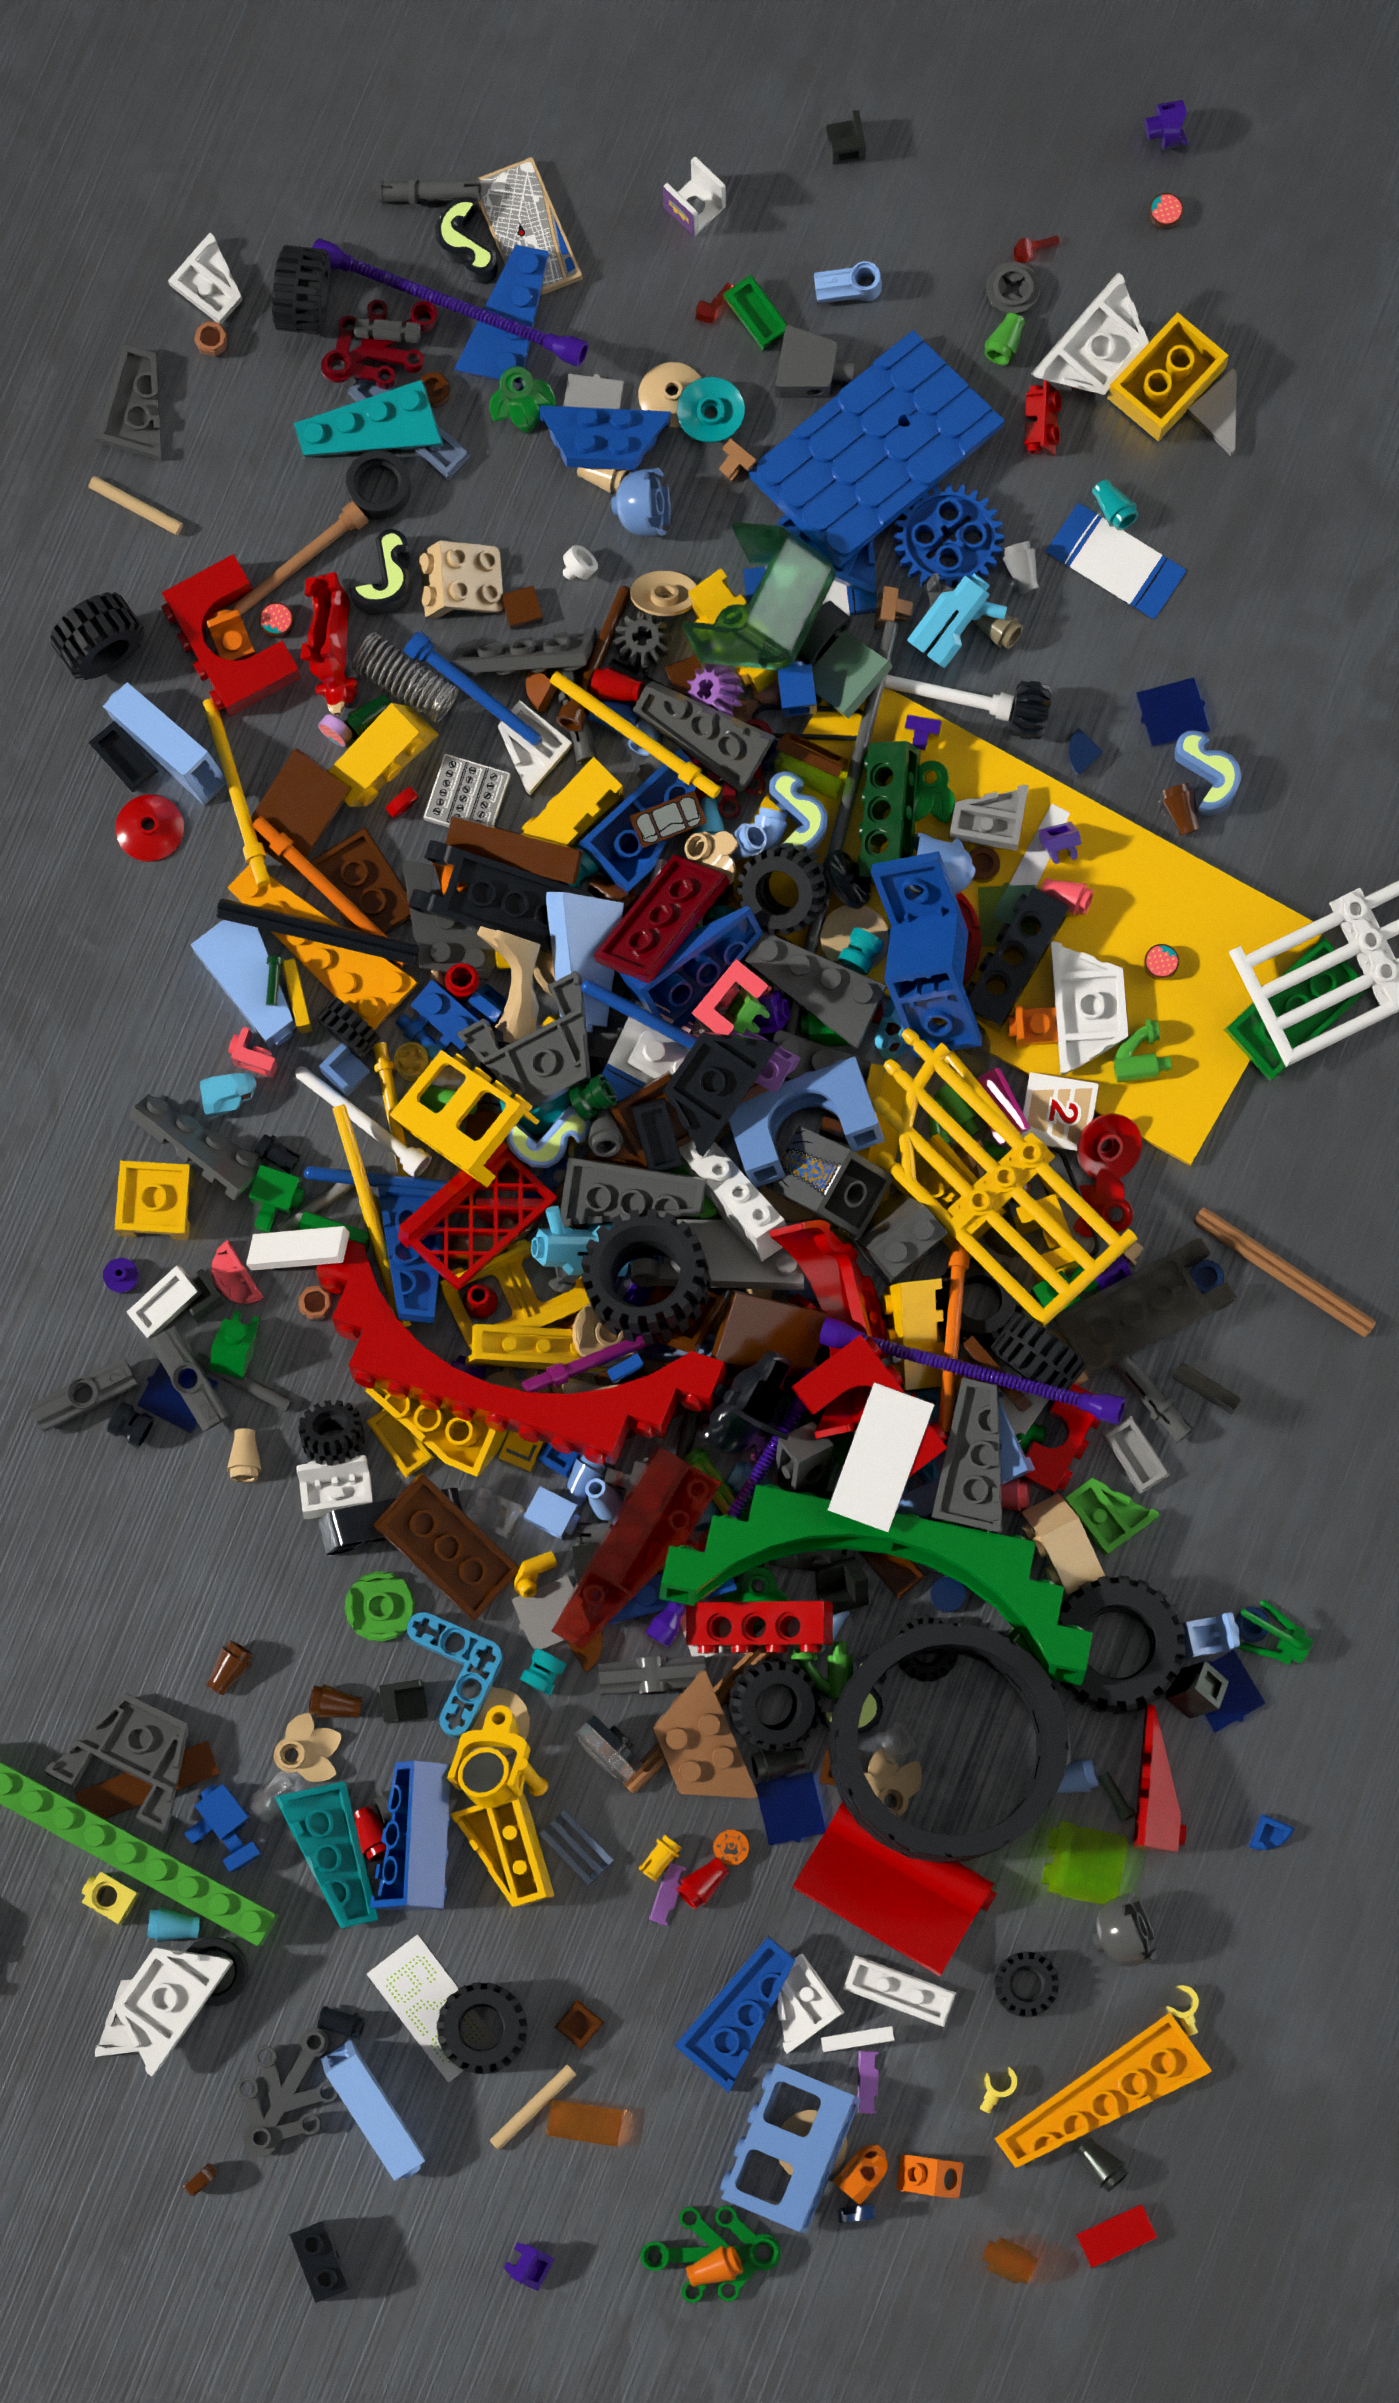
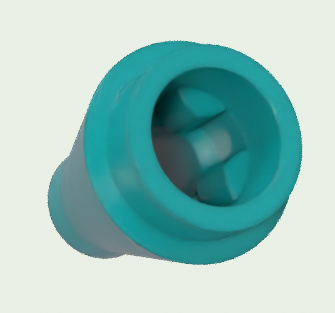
M1104 479L1094 486L1092 493L1096 497L1109 526L1115 527L1120 531L1136 521L1139 516L1136 510L1137 505L1114 487L1108 479Z

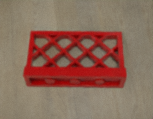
M502 1141L483 1165L496 1176L493 1183L485 1187L461 1170L399 1225L398 1240L407 1249L411 1246L457 1291L558 1200V1197L508 1151L509 1146L504 1141ZM508 1164L518 1173V1183H498V1172ZM478 1190H492L493 1206L473 1205V1195ZM498 1191H518V1206H498ZM523 1191H537L545 1200L538 1207L523 1206ZM469 1199V1205H463ZM454 1212L469 1213V1228H448V1217ZM473 1213H493V1229L473 1228ZM498 1213L518 1214V1225L513 1229H498ZM523 1214H529L523 1219ZM444 1222V1228L438 1227L441 1223ZM428 1235H444V1251L428 1250L421 1241ZM448 1235L469 1236V1251H448ZM473 1236H493V1247L489 1251H473ZM498 1236H504V1237L498 1242ZM438 1258H444V1264ZM448 1258L469 1259V1269L458 1278L448 1269ZM473 1259H479L476 1263L473 1264Z

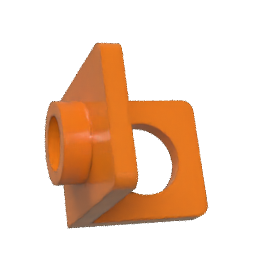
M902 2154L900 2156L896 2188L899 2191L958 2199L960 2197L964 2164L956 2161ZM951 2169L953 2182L951 2187L946 2189L944 2176Z

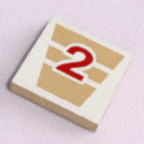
M1030 1072L1023 1114L1031 1129L1021 1134L1024 1138L1032 1132L1046 1146L1077 1151V1144L1082 1131L1094 1118L1099 1083Z

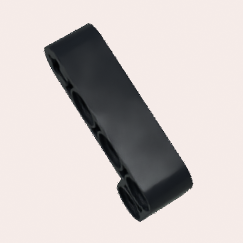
M458 1488L442 1489L441 1491L463 1512ZM396 1498L342 1508L325 1514L318 1520L325 1554H341L355 1550L360 1545L387 1540L373 1524Z

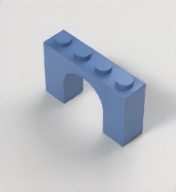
M855 1057L838 1060L832 1065L814 1072H805L797 1078L783 1082L776 1093L769 1090L739 1104L729 1119V1123L749 1181L756 1188L786 1177L776 1148V1134L781 1123L797 1110L807 1107H821L832 1111L840 1119L850 1149L854 1152L885 1141Z

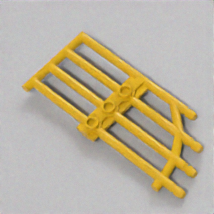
M907 1028L901 1034L903 1039L909 1046H913V1050L925 1063L914 1079L905 1070L903 1071L902 1067L891 1058L884 1063L885 1070L892 1077H895V1080L907 1093L901 1115L895 1109H892L891 1105L880 1096L872 1103L874 1108L881 1115H884V1118L898 1132L901 1164L897 1163L895 1158L885 1150L877 1156V1159L885 1169H889V1173L918 1202L929 1209L940 1224L1041 1326L1045 1327L1138 1238L1130 1229L1120 1236L1048 1165L1055 1158V1155L1032 1132L1022 1139L944 1061L950 1050L942 1042L933 1050L924 1040L919 1038L920 1036L915 1031ZM934 1072L938 1073L1012 1147L999 1162H996L924 1090ZM918 1103L987 1171L973 1186L913 1128ZM914 1149L961 1195L947 1210L917 1181ZM1037 1174L1110 1245L1096 1260L1023 1189ZM1011 1198L1084 1269L1070 1284L997 1212ZM985 1222H988L1059 1293L1046 1307L1043 1308L972 1237Z

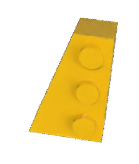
M720 568L688 591L696 621L693 624L704 639L710 637L716 645L713 647L718 656L725 663L730 660L736 667L734 673L741 678L740 682L745 687L750 684L759 693L778 679L777 668H784V664L789 663L787 655L761 620L757 621L744 606L747 602L740 594L736 597L729 589L726 580L727 575Z
M391 703L334 763L329 771L352 787L345 802L351 807H361L362 805L365 807L378 796V791L387 782L394 779L439 734L411 706Z
M593 757L567 786L547 803L546 808L538 817L534 816L521 828L522 834L571 847L575 844L577 845L624 801L623 786Z
M942 1278L902 1282L884 1288L885 1294L881 1295V1307L883 1314L888 1315L889 1329H886V1335L889 1343L902 1344V1346L906 1345V1348L909 1346L919 1349V1351L923 1350L928 1353L931 1352L932 1354L944 1356V1342H940L938 1322L943 1321V1310H936L935 1290L942 1289ZM893 1357V1364L890 1365L903 1378L904 1382L900 1386L904 1391L941 1387L943 1369L940 1370L934 1368V1366L918 1364L917 1361L913 1362L904 1360V1358Z
M522 1793V1796L513 1794L505 1803L497 1807L484 1808L476 1805L450 1813L454 1822L459 1825L468 1838L473 1850L478 1853L487 1866L488 1872L512 1907H523L555 1897L525 1793Z

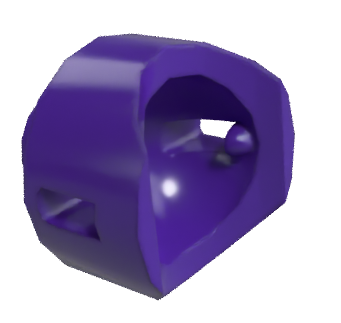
M1183 100L1156 104L1155 116L1144 119L1148 141L1159 139L1163 149L1189 145L1185 133L1181 129L1184 118L1187 115Z

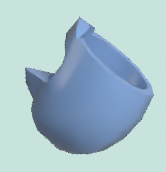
M919 832L915 834L913 845L916 855L939 851L955 895L966 889L975 875V867L972 865V858L965 851L963 843L958 838L951 843L934 839L927 834ZM910 885V889L922 892L924 890L918 885Z

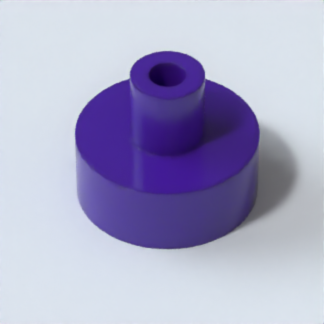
M126 1258L111 1260L103 1271V1279L106 1286L116 1294H128L139 1283L140 1276L137 1267Z

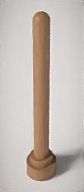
M353 501L349 502L341 509L342 513L338 516L339 520L238 600L232 606V611L239 610L240 615H243L346 531L360 530L369 522L366 516Z

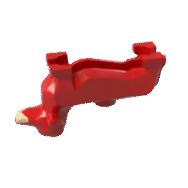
M332 572L325 574V576L319 575L318 578L314 576L305 579V595L307 598L312 597L314 615L308 630L307 642L303 643L301 647L300 659L306 662L309 661L311 673L322 681V684L317 685L315 688L316 694L323 695L326 698L328 709L332 715L339 716L344 706L353 703L358 693V684L355 677H347L345 673L349 598L338 581L337 573Z

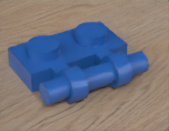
M431 979L410 1005L420 1014L419 1017L413 1021L404 1013L395 1024L405 1031L403 1035L411 1042L416 1041L428 1052L427 1056L433 1061L441 1050L453 1058L447 1051L452 1044L461 1051L466 1050L468 1046L458 1037L457 1032L481 1019L436 979ZM429 1024H432L443 1034L439 1041L436 1042L424 1031Z

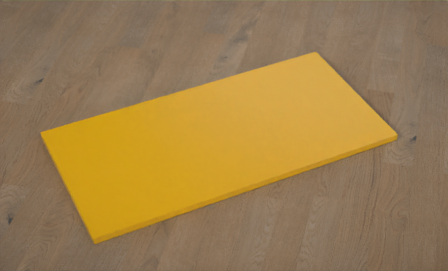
M883 688L870 743L908 741L912 744L915 731L905 730L907 714L940 720L942 723L939 736L929 734L926 751L921 750L920 765L926 761L933 760L942 763L949 772L948 787L955 796V802L970 798L979 799L985 794L998 792V795L1017 790V786L1020 785L1029 786L1017 851L961 841L965 851L968 853L977 847L984 846L993 849L1000 859L999 872L992 881L979 883L972 880L968 887L961 892L975 910L981 931L980 958L974 974L964 989L966 990L971 981L977 984L983 973L978 969L988 952L994 954L1000 944L996 941V938L1005 923L992 916L1051 804H1054L1070 813L1066 823L1072 822L1078 829L1081 845L1075 846L1077 858L1074 860L1069 856L1068 849L1059 851V864H1054L1049 858L1036 889L1041 891L1044 880L1049 878L1059 881L1086 883L1088 888L1094 890V894L1087 914L1085 916L1081 914L1074 916L1068 912L1066 919L1052 942H1059L1063 947L1078 953H1086L1095 957L1100 962H1108L1123 968L1128 1038L1145 1026V1019L1150 1018L1151 1021H1158L1160 1041H1154L1153 1044L1149 1045L1146 1039L1134 1050L1132 1056L1155 1053L1157 1058L1170 1056L1172 1070L1159 1072V1077L1117 1083L1113 1059L1116 1058V1053L1122 1045L1120 1043L1067 1075H1061L1058 1044L1016 1046L1015 1036L1009 1037L1008 1018L1000 1032L976 1019L982 1035V1044L977 1046V1048L1029 1076L1030 1072L1099 1083L1095 1114L1101 1116L1116 1113L1126 1116L1136 1124L1142 1140L1191 1166L1250 1062L1247 1055L1223 1030L1253 1002L1229 951L1241 946L1245 955L1314 921L894 690ZM865 699V700L863 701V703L858 707L859 709H862L863 711H864L866 699ZM823 700L819 704V706L831 707ZM817 711V713L813 714L802 734L855 736L858 734L862 716L858 713H853L848 719L840 712ZM806 739L847 758L848 763L839 778L791 756L787 758L780 772H792L799 776L804 784L801 794L813 796L825 808L827 813L826 836L814 851L819 856L815 860L819 865L824 863L828 853L856 741ZM863 767L842 850L853 857L856 862L861 854L862 840L859 834V827L864 817L862 791L866 787L867 773L865 767ZM934 771L926 775V782L928 784L934 783L937 779ZM893 774L887 778L885 786L891 783ZM769 791L749 824H754L755 815H759L760 807L783 812L769 799ZM891 808L884 812L883 819L889 816ZM929 813L920 821L915 822V834L919 832L927 834L934 839L952 843L954 840L949 839L953 814L949 821L944 824ZM788 816L785 821L788 825L780 840V846L799 828ZM888 841L882 845L880 853L886 850ZM913 849V856H916L915 849ZM754 856L735 862L738 875L746 870L744 865ZM773 871L769 881L772 896L784 906L795 907L799 898L796 882L784 872ZM869 883L871 898L868 904L863 906L870 907L881 915L887 925L890 939L891 924L876 885L873 886ZM910 886L906 887L914 893H919L917 891L910 889ZM727 887L720 894V896L728 891ZM833 890L825 920L831 912L846 905L836 896ZM734 898L728 904L723 905L739 910ZM1027 921L1021 925L1023 933L1029 936L1036 935L1040 931L1039 926L1032 921ZM809 925L789 935L782 936V933L779 932L775 936L804 948ZM1322 934L1252 967L1260 985L1263 986L1279 978L1320 939ZM819 941L816 955L825 958L821 950V941ZM1157 944H1167L1173 947L1179 956L1178 969L1167 980L1153 979L1144 968V959L1147 951ZM1050 946L1015 1006L1022 1005V1009L1055 1007ZM888 948L881 962L872 968L868 975L863 976L886 985L884 978ZM1008 951L1003 956L1004 960L1010 965H1018L1023 961L1022 955L1017 951ZM992 980L986 985L987 990L994 995L1002 994L1006 990L1005 985L999 980ZM887 987L883 996L892 999ZM1013 1008V1010L1011 1011V1013H1010L1009 1016H1013L1014 1008ZM933 1018L930 1020L936 1023L937 1025L947 1023V1021L942 1018Z

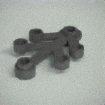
M311 2028L304 2032L300 2040L302 2051L282 2086L275 2064L277 2060L276 2051L270 2046H261L256 2050L254 2059L261 2066L271 2102V2107L264 2118L256 2096L259 2092L257 2081L246 2077L241 2079L236 2087L238 2095L244 2100L250 2123L244 2131L243 2142L245 2148L251 2154L267 2156L275 2151L279 2140L303 2133L313 2135L320 2130L321 2120L314 2113H306L296 2122L279 2126L277 2124L284 2112L318 2102L331 2103L338 2098L339 2095L335 2089L334 2096L330 2099H325L321 2094L324 2086L331 2085L333 2087L330 2081L322 2082L318 2088L295 2094L314 2058L323 2056L330 2047V2038L324 2030ZM317 2035L321 2039V2045L318 2049L313 2050L309 2047L308 2040L311 2036ZM263 2050H269L272 2053V2060L267 2064L262 2063L259 2059V2055ZM247 2081L254 2085V2092L249 2096L244 2095L241 2091L243 2083ZM308 2117H313L317 2122L316 2128L312 2131L306 2130L303 2125L304 2120ZM259 2131H264L267 2134L268 2139L264 2145H258L254 2140L255 2134Z

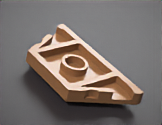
M703 1669L696 1674V1678L686 1690L680 1693L673 1701L668 1711L661 1715L652 1726V1730L680 1794L755 1798L758 1794L708 1674Z

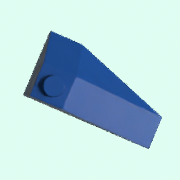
M681 749L674 753L686 763L691 761ZM665 764L659 767L577 844L595 862L601 874L627 893L654 868L660 853L669 840L666 839L642 849L629 817L696 789V786L693 784L688 786L678 778L679 774Z
M745 906L690 932L650 984L621 972L620 975L634 1000H638L645 1010L662 1018L648 992L654 988L662 996L675 1021L672 1024L682 1028L694 1019L695 1016L692 1014L694 1009L735 959L740 962L763 932L751 908Z

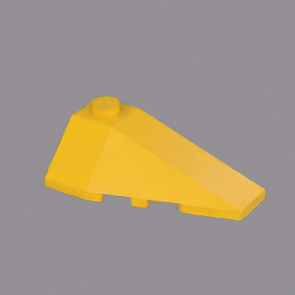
M376 1386L372 1389L366 1388L365 1390L445 1464L476 1477L481 1475L500 1450L508 1431L506 1429L504 1432L495 1431L489 1428L485 1422L476 1419L471 1421L462 1420L456 1417L452 1411L439 1408V1410L429 1409L418 1400L409 1397L406 1399L396 1398L390 1395L387 1390Z

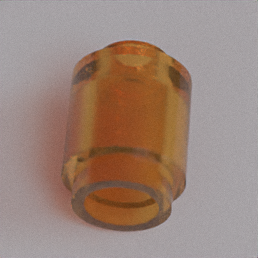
M999 2236L996 2242L989 2240L981 2260L987 2262L986 2271L1015 2284L1021 2282L1027 2285L1038 2258L1031 2255V2250Z

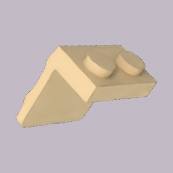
M439 540L420 552L419 570L422 573L423 584L421 602L424 606L425 618L438 619L453 609L485 613H499L503 610L504 605L501 594H503L500 551L497 547Z

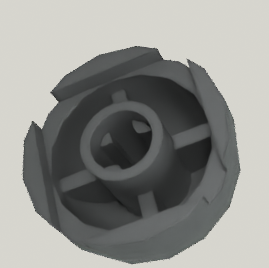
M1133 1892L1108 1901L1098 1913L1096 1919L1097 1931L1092 1932L1093 1941L1098 1952L1105 1951L1111 1961L1128 1967L1156 1960L1157 1948L1150 1950L1148 1941L1155 1939L1149 1918L1140 1901L1132 1902L1135 1896Z

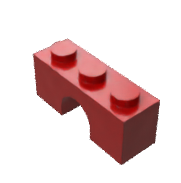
M1073 1384L1069 1389L1071 1392H1078L1079 1395L1084 1392L1095 1395L1076 1384ZM1055 1401L1049 1416L1057 1419L1065 1426L1067 1440L1057 1448H1047L1034 1441L1026 1457H1030L1035 1471L1020 1477L1021 1480H1029L1031 1485L1051 1496L1055 1494L1057 1488L1062 1491L1065 1490L1073 1475V1472L1067 1470L1073 1458L1081 1460L1090 1443L1084 1439L1090 1427L1097 1430L1101 1422L1089 1412L1080 1410L1077 1405L1065 1404L1064 1401L1063 1403Z

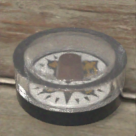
M594 1714L574 1733L582 1748L594 1762L623 1785L643 1766L642 1762L630 1750L633 1743L615 1725L609 1729Z

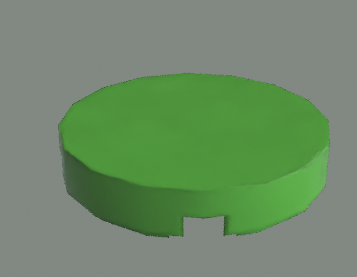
M376 1571L363 1575L350 1588L346 1595L345 1613L348 1623L358 1635L369 1641L384 1643L397 1639L407 1631L408 1621L415 1615L416 1603L412 1590L403 1579L389 1572Z

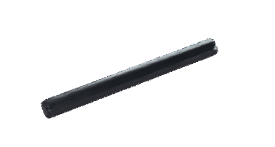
M224 898L219 900L216 909V917L219 919L411 965L416 964L420 948L416 944Z

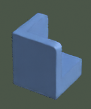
M344 1042L319 1065L322 1074L346 1097L371 1074V1071L350 1052L349 1047Z

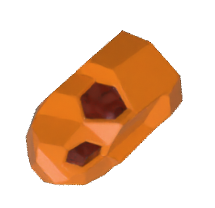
M877 2144L864 2146L855 2153L832 2182L856 2203L861 2205L886 2175L888 2163L885 2151Z

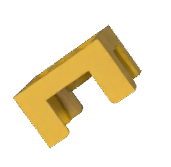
M120 1160L114 1228L120 1237H137L136 1233L169 1235L173 1240L189 1241L190 1222L187 1219L189 1190L193 1189L194 1183L192 1167L189 1164Z
M1056 1194L1036 1200L1072 1237ZM1021 1206L1015 1209L1017 1216L1012 1221L1020 1235L1042 1228ZM1043 1229L1049 1249L1053 1248V1250L1041 1254V1256L1057 1272L1063 1270L1065 1275L1074 1272L1079 1264ZM1034 1268L1032 1269L1037 1284L1045 1280Z

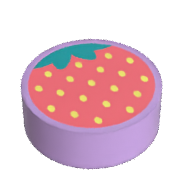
M325 715L318 724L320 731L339 746L344 747L353 737L351 729L333 715Z

